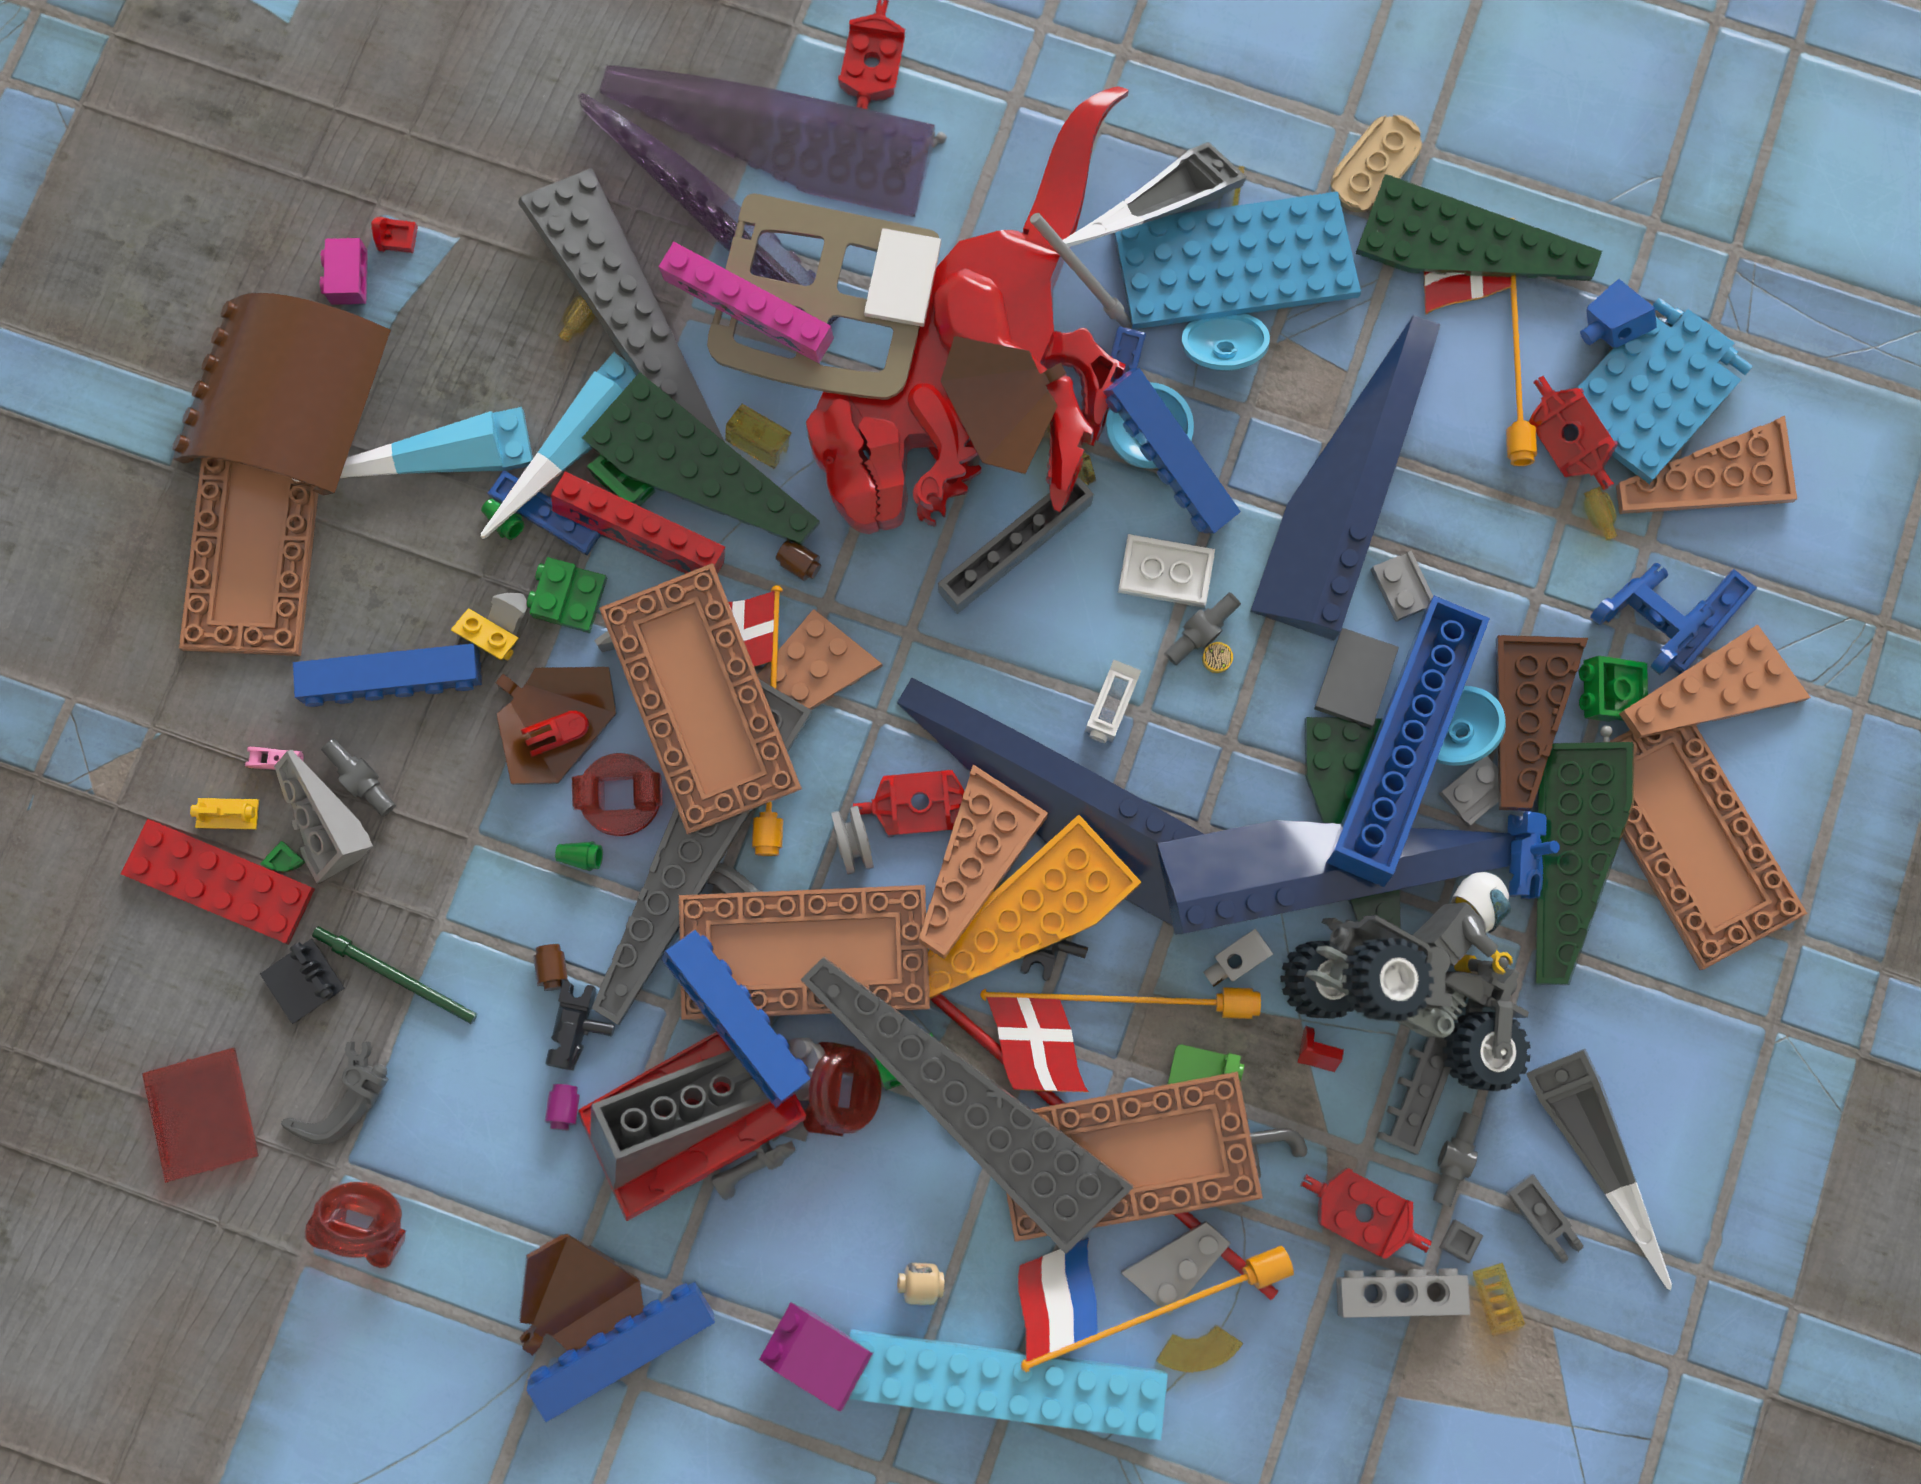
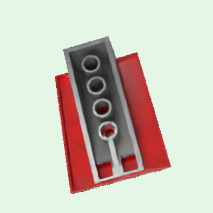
M717 1032L578 1110L579 1118L626 1221L670 1199L672 1195L706 1178L710 1173L758 1149L760 1145L796 1127L806 1118V1114L796 1094L775 1108Z

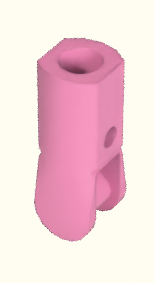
M247 747L250 755L249 761L245 762V767L275 770L274 766L286 751L289 750ZM294 751L303 761V753L301 751ZM262 754H268L267 763H261Z

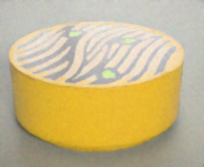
M1222 642L1211 643L1206 647L1202 655L1203 665L1208 671L1213 673L1226 671L1233 661L1232 650Z

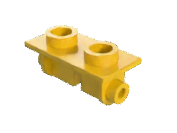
M469 608L451 629L452 632L499 660L505 659L508 661L512 657L514 651L511 648L519 639V637Z
M198 798L197 804L191 806L190 814L191 817H196L195 828L257 830L259 799Z

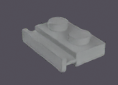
M1412 551L1371 568V572L1395 622L1426 609L1433 598V594Z
M1488 756L1476 762L1439 793L1458 817L1460 816L1464 820L1467 827L1499 802L1498 767Z

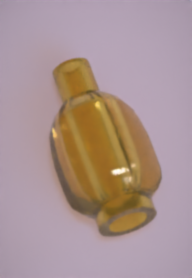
M581 295L576 296L571 301L563 315L564 327L558 336L566 342L570 340L574 333L583 332L596 317Z
M1601 487L1583 493L1585 497L1583 507L1592 526L1602 530L1606 541L1617 537L1613 526L1617 515L1609 494L1602 492Z

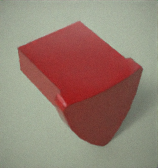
M376 217L372 220V234L378 251L414 252L418 230L416 222L389 219L387 217Z
M1305 1025L1298 1063L1335 1072L1342 1062L1344 1049L1315 1042L1314 1028Z

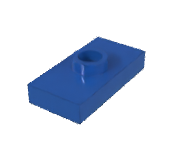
M1118 326L1110 356L1126 364V373L1131 369L1137 368L1146 333Z

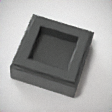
M1453 1219L1439 1247L1462 1261L1470 1263L1484 1235Z

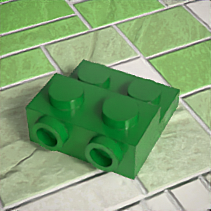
M547 557L545 564L540 563L536 570L535 579L539 583L536 592L531 591L527 599V608H530L529 613L534 619L591 633L607 576L577 568L572 563Z
M1595 656L1583 660V664L1579 669V678L1581 681H1584V693L1579 699V706L1584 710L1585 719L1606 722L1613 720L1624 721L1619 713L1648 695L1647 663L1606 656Z

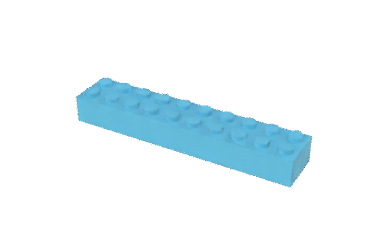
M853 1329L850 1332V1338L871 1351L873 1355L849 1399L1161 1440L1168 1377L1164 1370L1056 1357L1029 1368L1030 1372H1024L1021 1368V1363L1024 1359L1026 1360V1352Z

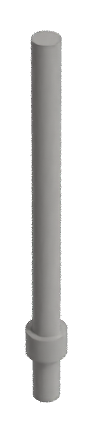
M1040 213L1033 214L1030 222L1103 304V310L1111 319H1116L1122 327L1131 329V320L1124 312V306L1119 300L1110 296Z

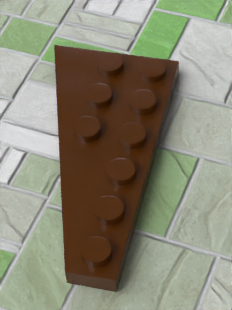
M1497 636V700L1503 708L1506 719L1505 733L1498 745L1499 810L1530 811L1532 809L1588 638Z

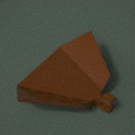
M954 336L940 382L982 463L1026 474L1058 406L1046 385L1064 377L1066 372L1062 364L1059 363L1040 374L1028 350Z
M609 667L535 668L523 688H520L505 674H502L495 682L502 690L513 697V700L496 714L511 784H558L574 764L583 758L597 741L599 734L616 715ZM576 710L585 714L589 722V728L584 736L531 758L530 751L555 742V736L527 746L525 740L552 730L551 726L548 725L522 735L520 729L568 711Z
M569 1234L560 1235L526 1255L519 1321L520 1323L531 1324L520 1337V1341L524 1343L522 1346L523 1350L531 1355H534L540 1348L546 1334L551 1335L567 1351L571 1349L578 1350L586 1346V1342L592 1336L600 1332L606 1334L615 1329V1324L627 1316L633 1318L643 1312L644 1305L639 1278L615 1264L614 1259L591 1245L586 1246Z

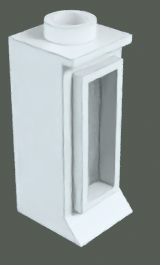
M1113 660L1085 729V732L1090 733V738L1101 743H1106L1107 740L1113 742L1142 670Z

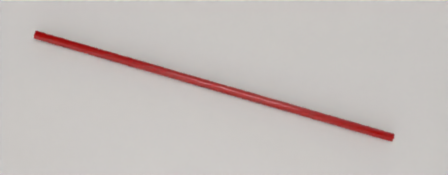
M942 994L930 998V1001L1003 1064L1001 1047L996 1041ZM1034 1091L1049 1106L1065 1103L1052 1091ZM1189 1211L1173 1214L1190 1230L1201 1224ZM1227 1247L1220 1256L1243 1275V1267L1246 1266V1262L1231 1248ZM1273 1285L1258 1289L1269 1300H1272L1279 1292Z

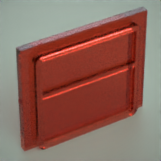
M235 1048L194 1059H187L184 1062L142 1073L165 1183L259 1157Z

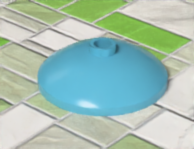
M1249 314L1191 321L1185 327L1182 334V348L1185 354L1198 365L1217 371H1234L1254 364L1266 354L1270 344V335L1267 327L1260 320Z
M1150 382L1189 439L1192 440L1194 421L1187 402L1172 388ZM1109 408L1106 417V434L1113 450L1123 460L1134 466L1146 469L1157 468L1153 461H1148L1140 451L1141 444L1136 437H1131L1123 427L1124 420L1119 413H1114Z
M1464 686L1436 762L1453 766L1467 765L1485 758L1496 749L1504 736L1506 719L1501 704L1492 694L1477 687ZM1463 734L1467 735V736H1465V737L1458 738L1460 735H1463Z

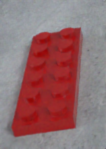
M147 819L121 872V875L288 945L315 891L313 887L150 819Z

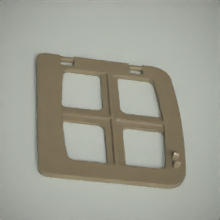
M754 193L747 195L742 202L726 270L827 324L833 317H843L890 327L893 330L886 364L882 371H855L823 366L798 352L794 358H786L737 343L734 340V334L738 320L731 317L729 327L719 325L723 312L716 308L707 341L711 357L722 366L802 388L881 400L897 396L904 389L908 379L920 326L865 317L864 311L867 299L840 293L837 289L845 252L849 245L877 252L882 228L939 238L938 234L930 229ZM745 224L754 226L751 240L742 238ZM763 233L792 234L824 240L816 277L811 285L803 286L755 276L750 273L758 241Z

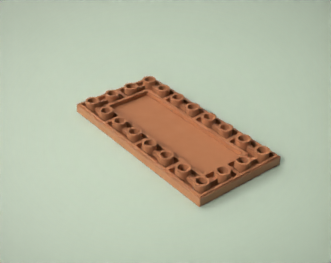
M201 458L179 649L182 651L301 656L318 493L313 491L314 486L301 481L296 482L290 477L240 463Z
M713 563L599 608L688 835L802 790Z
M1696 725L1637 739L1629 730L1609 741L1634 743V805L1622 837L1699 970H1704L1807 914Z
M925 885L679 895L680 940L694 930L700 936H706L713 946L712 952L719 961L722 959L729 965L732 970L731 976L738 985L742 984L746 987L752 998L750 1001L757 1010L762 1009L767 1016L833 1014L800 980L823 957L830 960L897 1011L930 1009L928 948L919 943V936L926 917ZM681 986V1020L707 1019Z
M1238 1072L1031 1109L1134 1185V1188L1093 1228L1263 1199ZM1007 1194L1015 1241L1048 1236Z

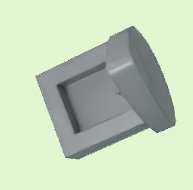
M503 593L493 596L491 600L493 605L488 620L516 636L527 610L525 596L521 593Z

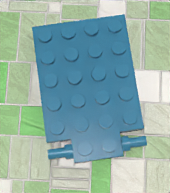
M1660 298L1652 306L1667 318L1666 322L1672 325V327L1670 328L1656 317L1657 328L1617 348H1613L1578 387L1583 389L1584 396L1613 440L1618 443L1611 456L1648 484L1657 477L1742 380L1719 362L1721 361L1726 366L1732 365L1745 376L1753 368L1750 363L1737 355L1738 351L1733 348L1735 343L1689 309L1685 312L1678 307L1674 309ZM1570 424L1571 426H1573L1575 429L1578 430V427H1577L1576 425Z

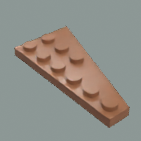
M1785 416L1763 426L1755 427L1736 437H1730L1693 452L1684 458L1669 462L1650 484L1638 475L1619 482L1616 485L1619 514L1793 503L1797 500Z
M813 609L778 650L776 689L812 710L832 698L834 694L860 681V678L881 668L882 663ZM771 662L767 663L757 674L760 680L769 685Z
M1757 624L1619 713V715L1637 739L1677 728L1695 726L1708 721L1713 722L1753 713L1762 709L1776 708L1784 704L1803 702L1811 697Z
M975 765L972 766L943 864L936 881L935 890L919 936L920 944L943 959L946 958L1048 817V812Z

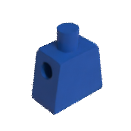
M1618 279L1587 307L1588 326L1580 331V335L1588 345H1592L1602 338L1611 347L1617 348L1657 328L1655 307L1622 280Z

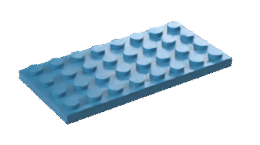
M1338 192L1172 214L1114 233L1132 330L1359 298L1361 294Z

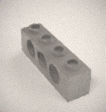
M1457 1268L1438 1269L1439 1275H1426V1269H1407V1275L1395 1276V1270H1376V1276H1364L1362 1270L1344 1271L1345 1277H1336L1338 1316L1350 1318L1470 1315L1468 1276L1458 1274ZM1404 1283L1409 1289V1295L1406 1300L1399 1301L1395 1291L1400 1284ZM1436 1283L1440 1288V1295L1436 1300L1431 1301L1427 1295V1289L1429 1285ZM1370 1284L1375 1285L1378 1290L1377 1298L1372 1302H1368L1364 1297V1290Z

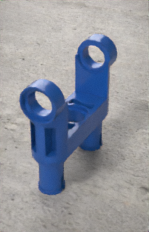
M1654 563L1640 578L1630 580L1611 599L1609 597L1604 599L1593 611L1590 618L1597 624L1602 625L1606 621L1609 623L1628 604L1671 639L1660 649L1662 652L1650 666L1661 675L1674 663L1678 654L1698 636V628L1712 617L1715 611L1711 605L1704 610L1708 602L1701 600L1686 616L1682 615L1653 591L1660 582L1668 577L1667 570L1663 567L1658 572L1657 570L1661 567V564Z

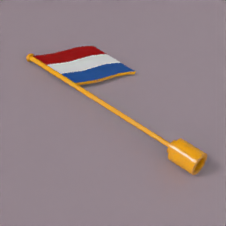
M1089 1238L1079 1241L1066 1254L1059 1249L1021 1264L1018 1272V1292L1026 1327V1360L1022 1361L1021 1368L1024 1372H1030L1029 1368L1243 1281L1247 1280L1250 1286L1254 1284L1257 1289H1261L1294 1275V1269L1285 1248L1280 1245L1246 1259V1266L1243 1267L1244 1274L1100 1333H1097V1300L1088 1264Z

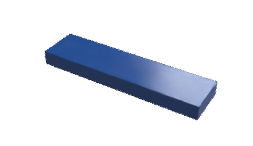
M503 470L488 492V495L502 504L519 479ZM540 491L516 511L522 517L585 555L589 554L601 536L600 533L553 512L551 498Z
M1735 569L1731 570L1705 600L1708 604L1704 607V610L1711 605L1714 608L1715 614L1698 628V636L1678 654L1677 659L1670 667L1678 674L1686 671L1757 587Z

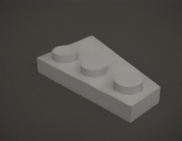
M1205 1221L1174 1239L1173 1242L1147 1255L1146 1258L1122 1270L1121 1273L1162 1308L1184 1299L1231 1243L1211 1224ZM1174 1310L1167 1312V1314L1170 1315Z

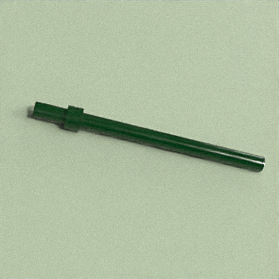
M319 926L314 930L312 937L332 947V952L341 957L346 955L469 1024L475 1021L477 1013L352 945V941L342 935L338 937Z

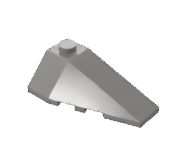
M293 750L286 751L274 767L284 799L287 803H292L295 820H292L294 830L300 829L305 845L300 847L303 859L316 883H320L361 860L373 845L368 833L364 830L357 817Z

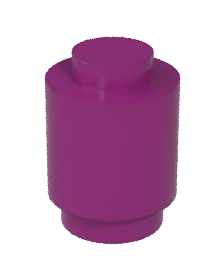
M553 1084L552 1091H549L545 1115V1122L551 1123L550 1129L569 1131V1125H576L580 1095L577 1094V1086Z

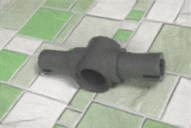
M1229 592L1211 609L1199 610L1183 626L1185 630L1182 632L1183 636L1164 653L1165 656L1174 665H1177L1194 649L1206 648L1223 631L1221 629L1224 626L1223 621L1241 605L1240 601Z
M336 739L330 740L321 748V751L338 768L337 773L340 775L338 780L354 797L365 798L382 817L389 814L396 807V804L379 787L380 782L377 780L379 776L362 758L358 759L356 756L352 757Z
M1464 1112L1455 1138L1452 1137L1451 1141H1445L1437 1162V1166L1441 1168L1440 1173H1442L1433 1198L1434 1201L1451 1207L1460 1180L1463 1181L1464 1177L1469 1178L1478 1157L1477 1151H1474L1475 1145H1473L1482 1118Z

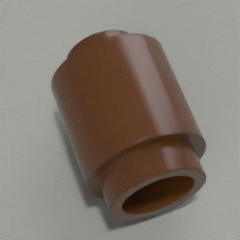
M786 540L776 555V560L780 562L781 567L803 581L808 578L813 579L821 568L819 563L820 556L795 542Z
M547 944L536 947V955L533 958L537 986H544V991L561 989L563 982L568 980L565 954L564 951H561L560 944Z

